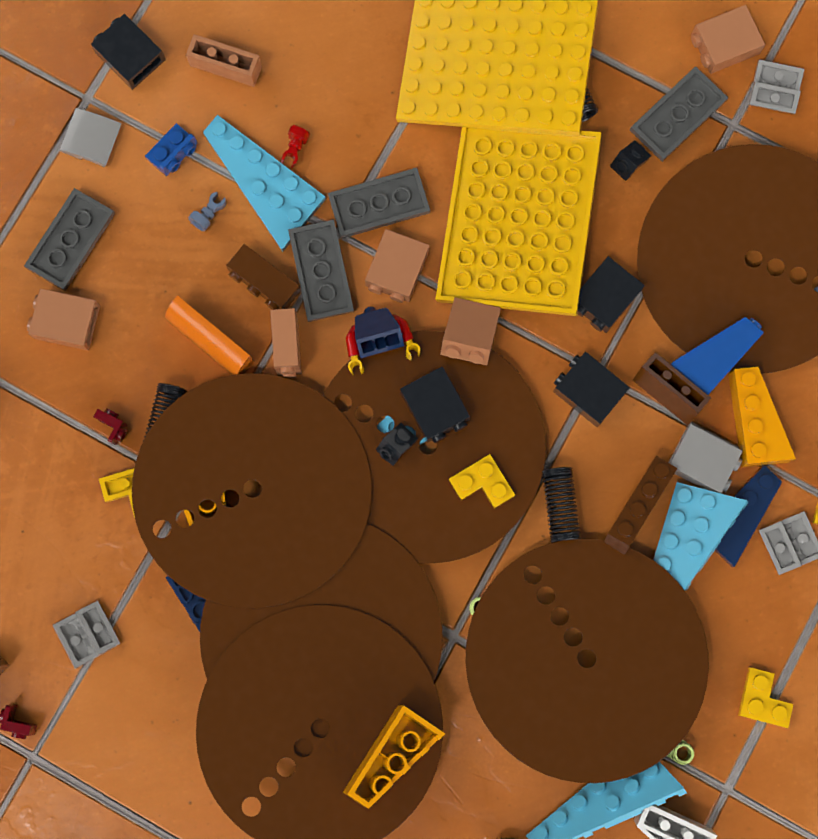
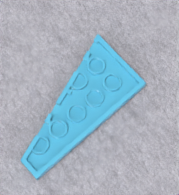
M217 115L203 131V134L283 252L291 243L288 229L305 226L326 200V197Z
M677 482L653 560L663 567L680 584L684 591H687L692 580L706 564L720 544L723 536L736 521L737 516L742 509L744 510L748 501Z
M658 762L643 772L628 778L612 782L588 783L528 833L526 837L528 839H578L582 836L587 838L594 835L593 832L600 828H610L641 814L645 808L654 804L657 806L666 803V799L677 794L680 797L687 792L672 774Z

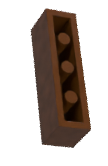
M658 456L655 457L609 531L604 543L622 554H626L675 474L676 467Z

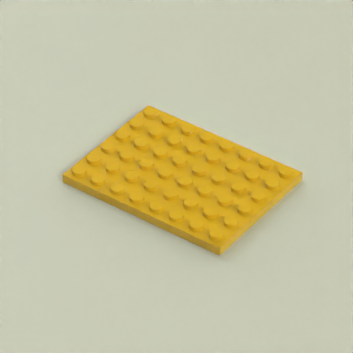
M415 0L396 114L397 122L580 135L598 0Z
M462 127L435 298L437 302L453 303L454 298H460L501 309L577 316L602 138L601 132L580 131V135Z

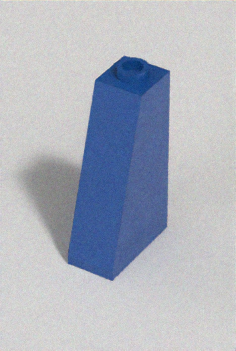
M744 317L673 361L671 365L709 395L764 333L760 330L762 326L753 318L748 319Z

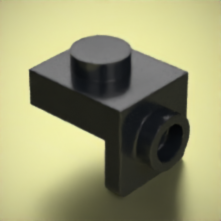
M634 140L619 152L610 164V167L627 181L639 167L649 160L651 155L642 145Z
M400 423L383 438L376 451L393 466L416 443L418 438Z

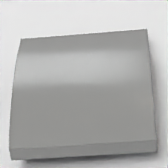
M758 60L749 105L795 114L801 93L799 90L804 69Z
M75 108L59 151L80 160L83 158L105 167L122 123Z
M805 511L759 530L779 575L818 559V540Z
M98 601L53 624V628L74 669L120 644Z

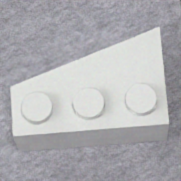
M654 804L645 808L641 814L634 818L636 826L650 839H716L717 837L713 829L661 805L657 806Z

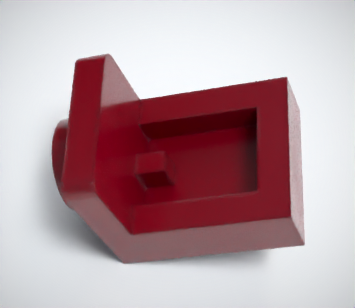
M107 408L105 412L97 409L93 417L113 428L107 441L116 446L118 442H122L125 438L127 424L117 419L119 414Z
M9 704L6 705L5 709L1 710L0 730L12 732L11 737L26 739L27 736L35 735L36 724L14 720L17 705Z

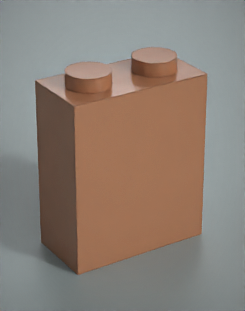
M746 5L696 24L691 34V41L695 48L698 47L701 54L702 65L708 68L710 74L759 55L765 46Z
M385 229L365 279V285L369 287L368 290L379 295L382 292L391 295L390 298L400 303H403V301L410 302L427 259L429 245Z
M40 289L39 294L35 296L33 301V308L35 309L33 317H30L27 323L28 334L37 340L89 351L100 305L92 299Z
M454 298L440 355L470 361L475 364L487 365L501 308Z
M295 308L270 310L274 368L278 376L288 379L296 378V375L302 374L299 325Z

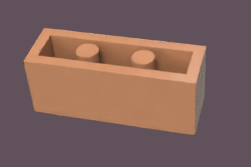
M195 34L186 53L191 67L252 87L255 86L262 68L259 55Z

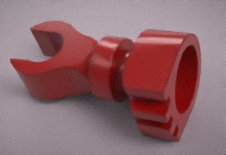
M294 124L288 132V138L290 139L289 149L281 157L282 164L288 156L293 159L291 168L297 164V152L301 151L302 144H306L310 136L307 130Z

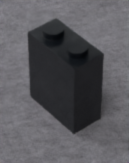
M125 13L120 18L114 19L110 27L103 33L96 35L91 43L95 53L132 90L166 60L162 50Z
M608 256L580 289L577 315L587 317L591 321L590 324L600 332L603 330L607 333L640 294L645 285Z
M585 352L581 357L578 354L569 364L571 369L566 375L563 372L554 382L556 387L553 392L594 426L598 427L630 387Z
M443 366L400 388V394L427 443L430 441L437 443L447 437L445 433L453 429L457 432L468 426L467 422L470 420V415Z

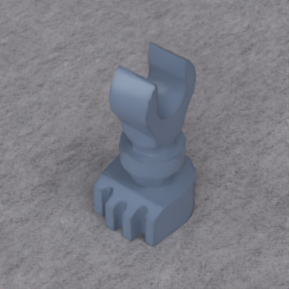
M218 192L210 195L207 207L202 208L201 213L193 211L188 217V220L191 221L190 223L203 232L210 226L209 219L212 220L215 216L214 213L222 210L226 205L225 198L218 204L214 203V200L218 197Z

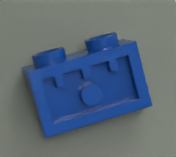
M176 123L145 157L167 177L170 172L174 173L179 168L181 161L186 156L193 154L198 143L193 134H188Z

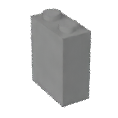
M690 424L686 427L668 463L677 468L675 474L702 489L722 493V491L726 492L732 482L729 479L732 471L736 472L743 459L740 458L742 450Z

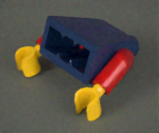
M368 307L364 310L363 314L357 315L355 317V325L351 326L346 335L348 357H351L348 368L351 374L354 375L353 367L356 365L360 366L361 374L364 372V367L361 361L358 360L359 355L360 358L403 347L404 343L407 345L406 357L409 360L412 359L410 350H415L418 357H420V346L413 343L414 337L407 321L396 314H391L388 308L377 310L375 307Z

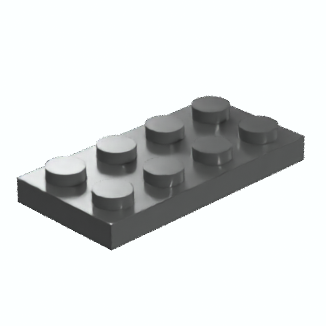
M695 66L630 128V131L663 162L728 100V97Z
M417 168L328 193L341 239L430 213V207Z
M74 188L24 267L66 291L114 217L115 212Z
M334 220L288 229L308 322L354 312Z

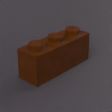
M245 244L242 245L226 265L230 272L228 275L237 283L242 281L248 285L247 290L255 297L261 295L267 300L265 304L272 310L287 309L301 292L298 284Z
M656 352L641 367L633 379L636 384L687 426L711 399V397Z

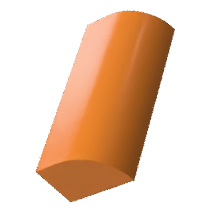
M178 295L175 297L166 311L165 319L231 375L245 374L254 364L251 356Z

